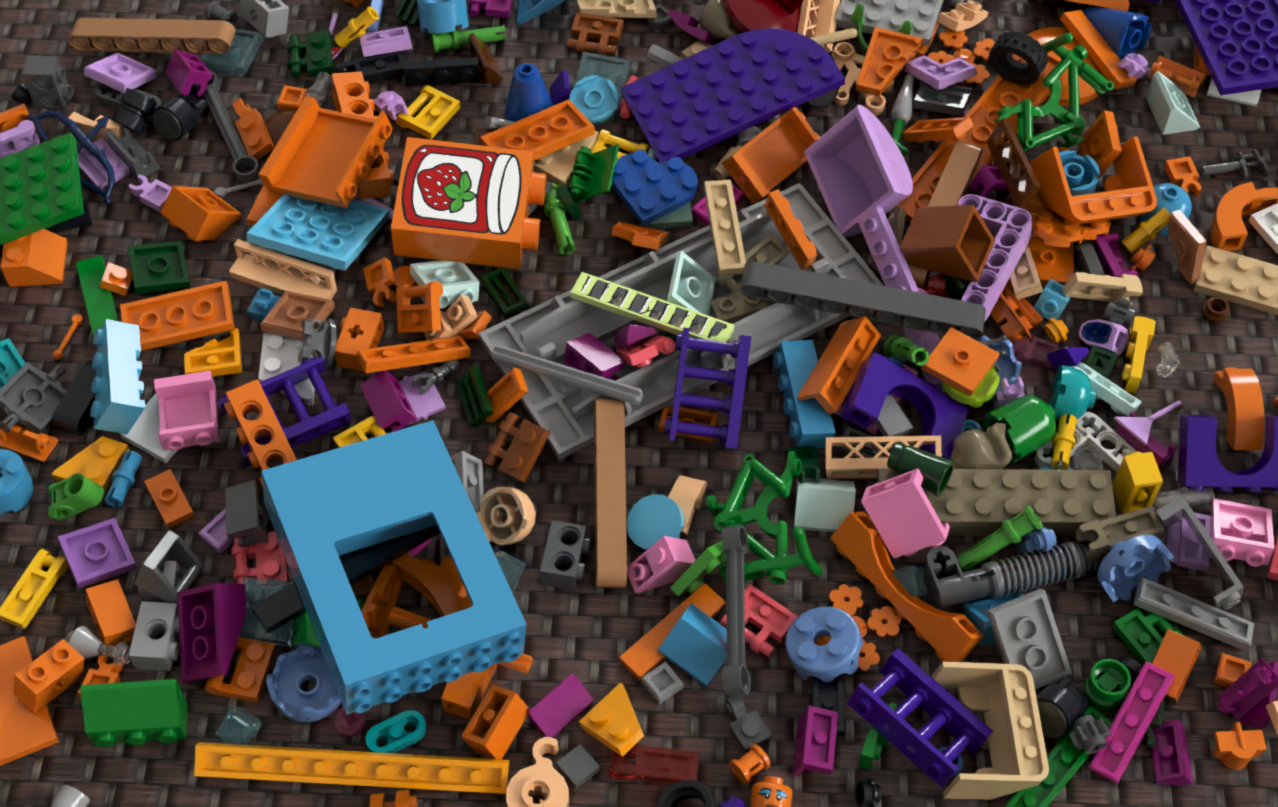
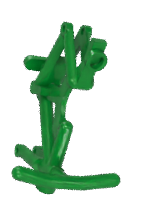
M1071 33L1063 34L1041 45L1046 53L1053 51L1061 57V61L1043 80V85L1050 89L1048 101L1043 106L1035 107L1030 99H1024L1012 108L1008 104L996 112L998 118L993 120L996 125L1002 118L1007 119L1012 114H1017L1018 141L1023 146V151L1060 136L1065 141L1060 147L1069 148L1084 140L1081 135L1075 138L1073 136L1082 133L1085 129V121L1080 116L1078 76L1094 88L1098 95L1114 89L1112 81H1108L1087 62L1082 61L1088 56L1084 46L1077 45L1072 50H1067L1063 46L1073 41ZM1067 68L1069 112L1058 104L1062 88L1059 77ZM1050 114L1062 124L1033 136V118L1044 117Z
M789 451L785 470L778 477L756 460L753 455H746L726 502L718 503L714 495H708L706 499L707 507L714 518V527L719 533L722 534L724 527L745 526V524L757 521L761 530L770 538L776 539L775 556L747 533L748 549L761 559L744 563V581L768 576L770 582L784 584L787 570L804 564L805 568L813 576H821L823 569L812 556L803 528L800 526L793 528L792 535L798 553L788 555L787 523L780 520L774 524L767 517V508L775 497L787 498L790 495L793 476H799L801 472V460L797 458L794 451ZM754 478H758L767 485L758 497L754 507L740 511ZM723 566L720 569V574L726 583V574H724L726 566Z

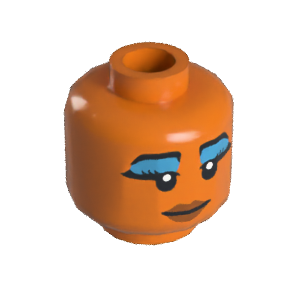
M765 776L764 782H758L752 786L750 807H791L793 792L789 786L783 785L782 778Z

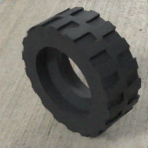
M1015 31L1004 32L1000 35L988 56L989 64L996 74L998 73L1001 78L1008 80L1010 83L1025 86L1031 83L1034 84L1048 63V55L1044 47L1037 40L1022 32ZM1009 53L1021 57L1027 64L1015 60Z

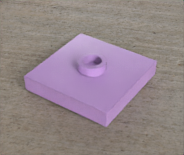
M115 53L84 67L85 76L122 93L125 92L126 88L134 89L156 79L157 70L120 53Z

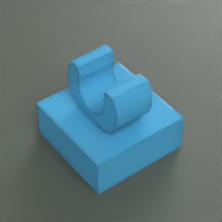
M261 288L260 291H257L247 310L248 316L263 321L281 296L274 295L272 291Z

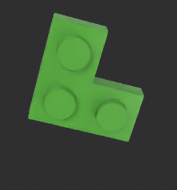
M722 541L708 547L670 587L677 596L687 591L692 594L703 584L701 578L706 572L711 574L718 567L722 568L726 565V553Z

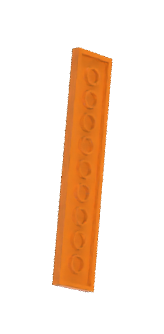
M1051 52L1047 53L1048 63L1034 84L1031 83L1027 86L1017 85L1008 82V80L1001 78L999 75L964 116L970 117L974 126L965 132L966 135L960 141L983 147L981 159L972 180L983 165L991 166L995 161L986 141L997 126L993 121L998 118L996 112L1008 104L1012 108L1024 99H1030L1033 106L1039 107L1050 94V89L1043 85V80L1061 61L1060 57ZM1017 55L1014 57L1015 60L1027 64L1021 57ZM1068 68L1059 77L1060 81L1067 74ZM1012 114L1007 120H1009L1016 135L1018 133L1017 114ZM951 139L944 140L912 178V193L895 206L901 205L906 211V221L911 222L918 207L928 206L957 141H951ZM968 187V189H967L965 195H967V194L969 193V191H970L969 187Z

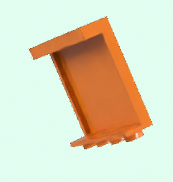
M306 96L258 175L268 191L347 208L351 200L356 196L363 179L367 177L375 158L379 156L380 150L386 139L391 135L393 128L384 111L380 112L377 119L320 108L315 97Z

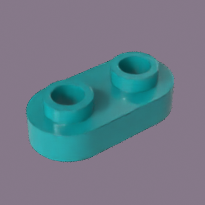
M407 710L373 726L366 735V744L369 752L396 753L417 743L426 733L425 720L419 712ZM410 726L416 727V730L412 733H408L405 730ZM381 740L388 741L383 747L377 745Z

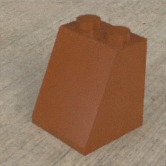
M974 205L918 207L899 249L910 266L971 282H978L995 239Z

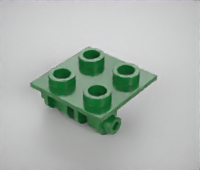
M618 144L593 154L590 152V148L585 146L580 147V150L577 151L576 164L573 166L574 171H572L568 187L571 195L576 197L577 202L609 192L613 182L614 168L618 160Z

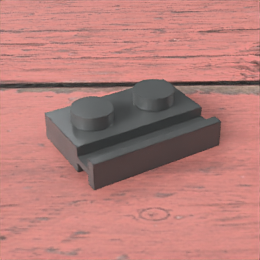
M923 81L914 99V108L927 112L945 113L951 116H963L969 103V98L972 95V88L950 85L945 89L938 90Z

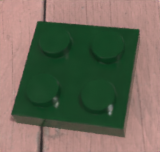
M182 241L128 246L135 294L190 288Z

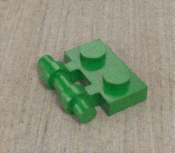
M1137 608L1116 620L1112 628L1144 666L1146 661L1151 664L1153 663L1164 639L1154 627L1157 626L1164 636L1168 629L1181 635L1183 634L1179 629L1175 630L1166 618L1143 609L1148 615L1145 617Z

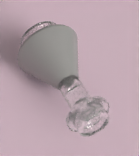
M80 626L76 630H71L65 638V641L83 656L84 660L102 655L113 658V662L117 666L130 662L128 655L131 646L127 642L122 641L117 646L105 644L86 626Z

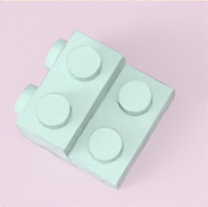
M440 260L410 264V275L419 286L427 285L433 281H438L442 284L443 294L439 297L440 308L453 304L460 295L468 296L472 303L478 301L479 281L465 263ZM419 296L426 304V296Z

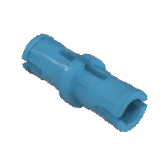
M126 451L118 470L114 471L111 478L113 480L112 485L104 499L108 505L116 507L117 504L118 508L122 507L127 491L133 487L136 470L142 461V456L137 452L131 451L130 454L129 451Z

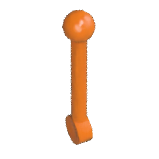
M80 314L72 317L70 329L58 350H55L52 354L55 360L63 358V351L75 329L83 324V318Z

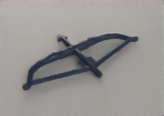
M48 110L34 116L28 114L27 119L34 121L44 142L48 141V138L39 120L49 116L57 118L79 141L77 154L85 148L103 165L108 175L106 191L81 177L80 182L102 195L104 202L110 204V195L115 182L113 167L107 160L104 151L99 150L91 141L101 128H106L109 120L108 116L98 119L96 126L85 135L75 121L61 112Z

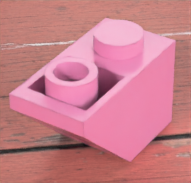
M663 536L627 566V575L634 592L640 594L677 581L696 560L687 540Z

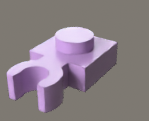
M1127 54L1118 64L1119 67L1126 69L1127 75L1131 78L1133 76L1136 79L1144 78L1150 72V69L1147 67V60L1140 54Z
M394 91L382 92L378 95V98L373 99L375 111L379 114L381 111H384L386 115L389 114L392 120L397 119L396 114L398 113L408 114L403 98Z
M138 175L137 178L141 185L134 186L130 183L128 185L130 192L134 196H139L143 204L161 213L172 187L157 179L149 183L144 175Z
M1017 377V382L1012 385L1008 384L1007 378L1002 379L1001 387L1003 391L995 393L992 410L1025 396V387L1021 377Z

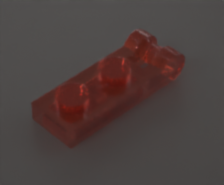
M634 745L622 757L612 750L614 764L610 766L609 776L618 780L630 778L666 783H676L682 780L697 781L699 752ZM636 758L635 765H627V759Z

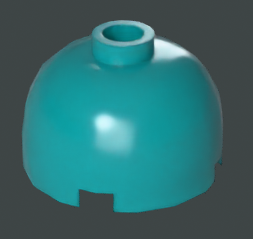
M1059 366L1052 390H1054L1053 398L1050 399L1049 404L1056 413L1055 420H1058L1059 417L1067 414L1066 422H1069L1070 414L1074 415L1078 420L1085 414L1087 407L1093 408L1096 392L1091 391V381L1084 372L1071 366Z

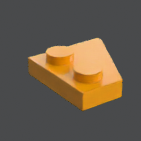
M239 329L231 330V336L220 342L213 339L202 347L185 353V375L211 371L212 377L242 373Z
M102 436L54 470L52 476L55 481L60 482L73 474H82L100 484L105 494L112 482L111 478L114 471L118 470L124 453L130 451L128 444Z
M619 683L579 721L584 731L622 757L644 737L622 683Z

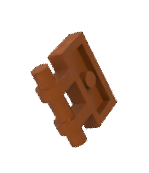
M576 12L571 28V36L578 37V40L569 38L567 48L576 49V52L579 53L588 51L598 53V56L605 57L606 54L615 56L617 46L608 44L609 42L619 44L624 20ZM588 39H591V40H597V41H600V42H599V43L588 42L587 40H588Z
M509 412L505 421H501L498 427L500 431L493 444H489L486 450L488 454L484 462L494 467L498 457L502 458L503 460L498 469L525 483L551 432L526 419H523L518 429L514 426L519 416ZM511 434L515 437L508 450L505 451L503 447Z

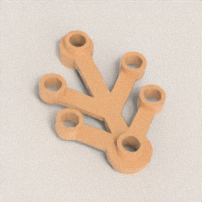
M840 42L833 48L831 57L840 71L843 66L848 71L845 77V85L840 87L834 100L837 105L844 106L849 101V92L853 84L855 83L856 85L861 71L856 64L863 65L865 56L856 54L854 47L850 43ZM894 79L883 92L893 90ZM860 92L866 101L865 108L875 116H879L885 109L886 100L884 96Z

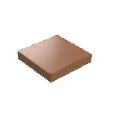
M285 291L261 322V330L267 333L304 340L301 319L326 321L335 309L334 301Z

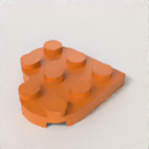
M1046 207L1043 208L1040 214L1030 212L1032 238L1035 239L1037 236L1043 238L1045 245L1070 247V243L1073 241L1081 244L1083 240H1096L1098 234L1108 235L1111 222L1109 220L1074 224Z

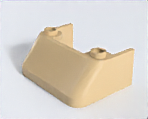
M942 661L931 677L944 689H957L959 702L971 712H983L985 724L993 730L988 737L992 768H981L975 774L959 773L943 792V798L991 800L1039 785L1047 777L1049 765L1034 681L1030 671L1018 664Z

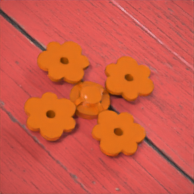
M947 28L945 32L940 33L939 39L944 42V46L958 50L954 52L953 56L946 55L944 51H939L938 53L931 52L928 54L929 58L943 64L960 57L976 66V76L964 80L967 84L975 83L981 85L983 80L989 79L990 74L985 70L984 65H976L973 62L975 56L989 61V52L995 43L992 39L987 38L983 42H976V48L973 53L968 49H961L963 43H966L968 40L964 30L953 31Z
M842 584L838 590L830 592L829 599L834 603L833 607L847 612L855 620L862 640L867 633V627L872 631H876L878 637H885L886 634L888 636H896L899 633L901 617L895 614L892 607L884 606L881 610L873 609L871 617L866 624L862 618L853 616L856 610L863 606L862 593L858 587L853 586L849 588L847 585ZM821 636L816 640L815 644L819 646L826 645L831 638ZM863 640V647H861L858 657V668L862 671H868L870 666H875L879 663L880 656L875 652L876 646L873 643L866 644Z

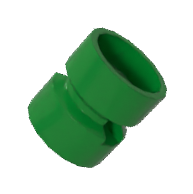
M1102 659L1095 663L1082 690L1090 700L1089 705L1101 713H1108L1117 709L1131 683L1129 670L1124 664L1114 659Z

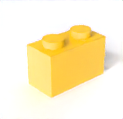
M1132 452L1124 456L1112 487L1122 514L1152 506L1163 480L1152 452Z

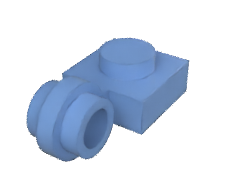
M1043 527L1040 530L1037 529V531L1023 536L1024 540L1015 543L1017 553H1027L1035 550L1046 552L1051 550L1053 546H1056L1057 541L1054 531Z

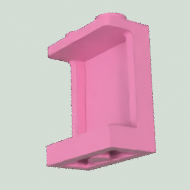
M211 371L154 379V388L159 404L160 430L158 431V438L163 450H179L183 447L205 446L214 442H220L216 386Z
M918 468L866 487L861 500L893 559L903 555L905 557L912 556L918 550L929 546L931 548L937 547L946 541L950 526L948 522L941 523L921 487L923 476Z

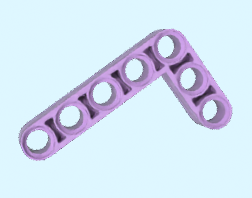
M968 194L960 198L958 205H974L991 234L995 237V242L978 282H970L961 301L984 306L986 309V321L1032 238L1031 214L1025 209L978 195Z

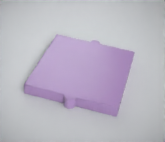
M427 370L411 377L405 376L403 380L399 381L418 418L416 421L420 419L426 420L428 416L446 409L434 384L428 392L419 395L420 387L425 386V383H417L412 387L414 377L419 374L428 373Z

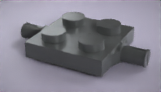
M27 362L0 389V409L8 415L0 423L1 430L5 427L4 432H9L18 422L33 433L40 434L52 421L57 406L67 392L57 381L66 373L65 368L62 367L60 369L61 365H56L47 374L39 371Z

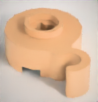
M543 737L534 744V765L521 769L511 778L506 789L507 807H569V788L564 777L553 768L550 759L542 757L546 753L555 756L559 754L558 741L556 739ZM542 795L545 800L540 799V803L535 804L532 797Z

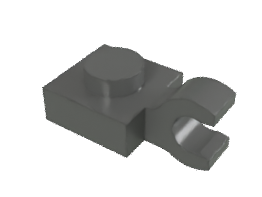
M732 696L726 700L728 704L725 707L734 719V722L729 724V730L744 754L750 751V746L753 744L760 746L771 740L772 735L756 710L748 714L740 696Z

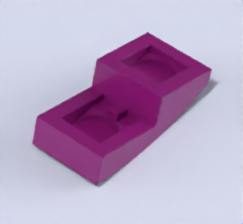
M669 9V16L680 28L700 41L711 45L715 44L716 38L710 32L697 28L698 20L691 15Z

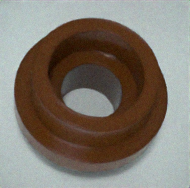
M1212 297L1203 304L1202 313L1212 322H1223L1230 314L1229 304L1222 297Z

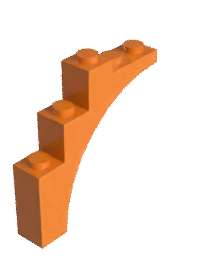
M405 553L386 564L395 565L404 581L419 591L432 604L440 617L473 606L470 598H465L467 594L466 589L451 558L444 556L440 566H437L436 563L429 559L420 560ZM498 664L491 665L490 668L483 672L473 671L462 675L456 681L447 682L442 696L444 711L471 720L481 703Z

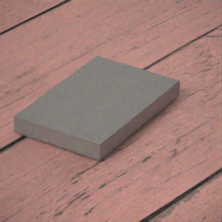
M1040 588L986 610L1004 664H1018L1027 668L1032 674L1035 690L1063 679L1067 675H1072L1045 590Z

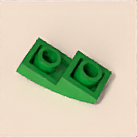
M890 703L888 706L895 711L897 704ZM871 726L866 737L858 765L860 768L869 770L871 769L873 759L879 760L882 744H888L889 742L873 726Z

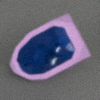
M1101 319L1088 320L1079 329L1080 338L1089 347L1092 348L1095 345L1118 355L1125 351L1129 340V333L1125 327Z

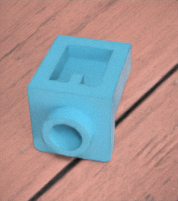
M1051 278L1036 302L1034 309L1048 320L1050 318L1058 320L1071 297H1065L1063 292L1064 285Z

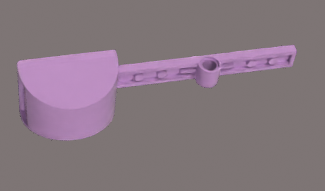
M857 105L808 147L804 153L835 226L844 237H852L863 233L885 286L928 294L925 290L917 288L886 217V213L912 193L913 182L910 171L898 146L882 123L867 108ZM902 326L907 338L915 346L922 347L925 351L927 350L929 356L940 342V338L935 332ZM923 365L920 366L926 382L935 385L942 391V381L923 371Z

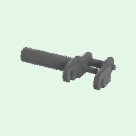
M1253 149L1250 154H1242V152L1238 151L1235 156V162L1201 166L1200 173L1202 176L1238 171L1239 175L1242 176V180H1247L1248 170L1246 167L1255 166L1260 173H1263V177L1268 176L1269 168L1264 157L1259 156L1257 150ZM1252 159L1253 162L1246 163L1245 160Z

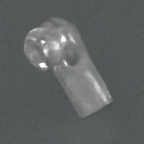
M1165 342L1158 347L1163 360L1160 364L1157 363L1156 365L1157 374L1162 378L1173 376L1180 366L1179 358L1172 344Z

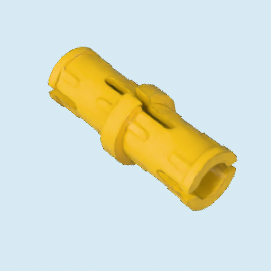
M367 7L356 19L352 18L348 21V26L334 36L336 43L340 47L346 48L354 39L362 37L366 32L365 30L375 21L379 20L378 13L374 8Z
M1163 207L1146 222H1141L1139 224L1140 227L1121 242L1133 254L1148 240L1156 238V234L1169 224L1171 214Z
M1067 414L1059 417L1057 434L1053 437L1054 451L1050 465L1058 470L1059 460H1062L1061 470L1069 468L1070 453L1075 447L1076 440L1073 436L1077 418L1071 414L1068 424H1066Z

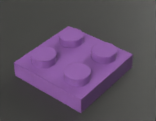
M115 518L58 536L59 545L78 589L136 569L135 561Z

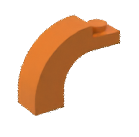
M1249 182L1228 191L1219 202L1210 225V238L1213 247L1226 251L1241 250L1248 235L1242 217L1277 204L1278 187L1256 190L1253 182Z
M1227 367L1224 371H1214V382L1223 391L1227 403L1228 420L1225 441L1233 450H1262L1264 405L1261 387L1255 372L1252 369Z

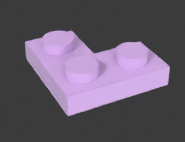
M923 55L908 61L905 67L906 72L938 90L976 76V66L960 57L940 64Z

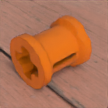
M757 744L750 746V751L738 760L733 759L729 762L733 774L744 785L750 783V778L760 770H767L771 765L767 754Z

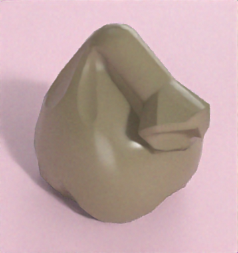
M710 0L706 4L704 12L699 18V24L703 30L710 32L714 38L719 40H726L741 34V32L734 28L733 21L728 16L722 0Z
M995 423L993 426L988 427L986 432L980 429L967 430L955 437L951 459L955 460L954 469H1003L1012 459V452L1006 440V424Z

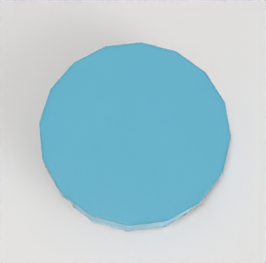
M597 75L587 76L576 82L569 97L571 102L593 125L602 124L611 119L617 112L620 101L617 88L612 81Z
M652 494L643 497L633 505L628 514L626 525L628 535L635 545L643 550H648L663 536L679 539L682 527L684 528L683 512L674 500L665 495Z

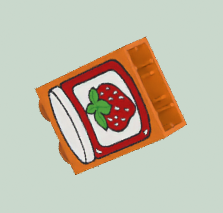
M407 137L391 224L394 255L521 270L523 249L537 251L539 242L540 219L528 218L530 204L543 205L546 191L547 174L534 172V151Z

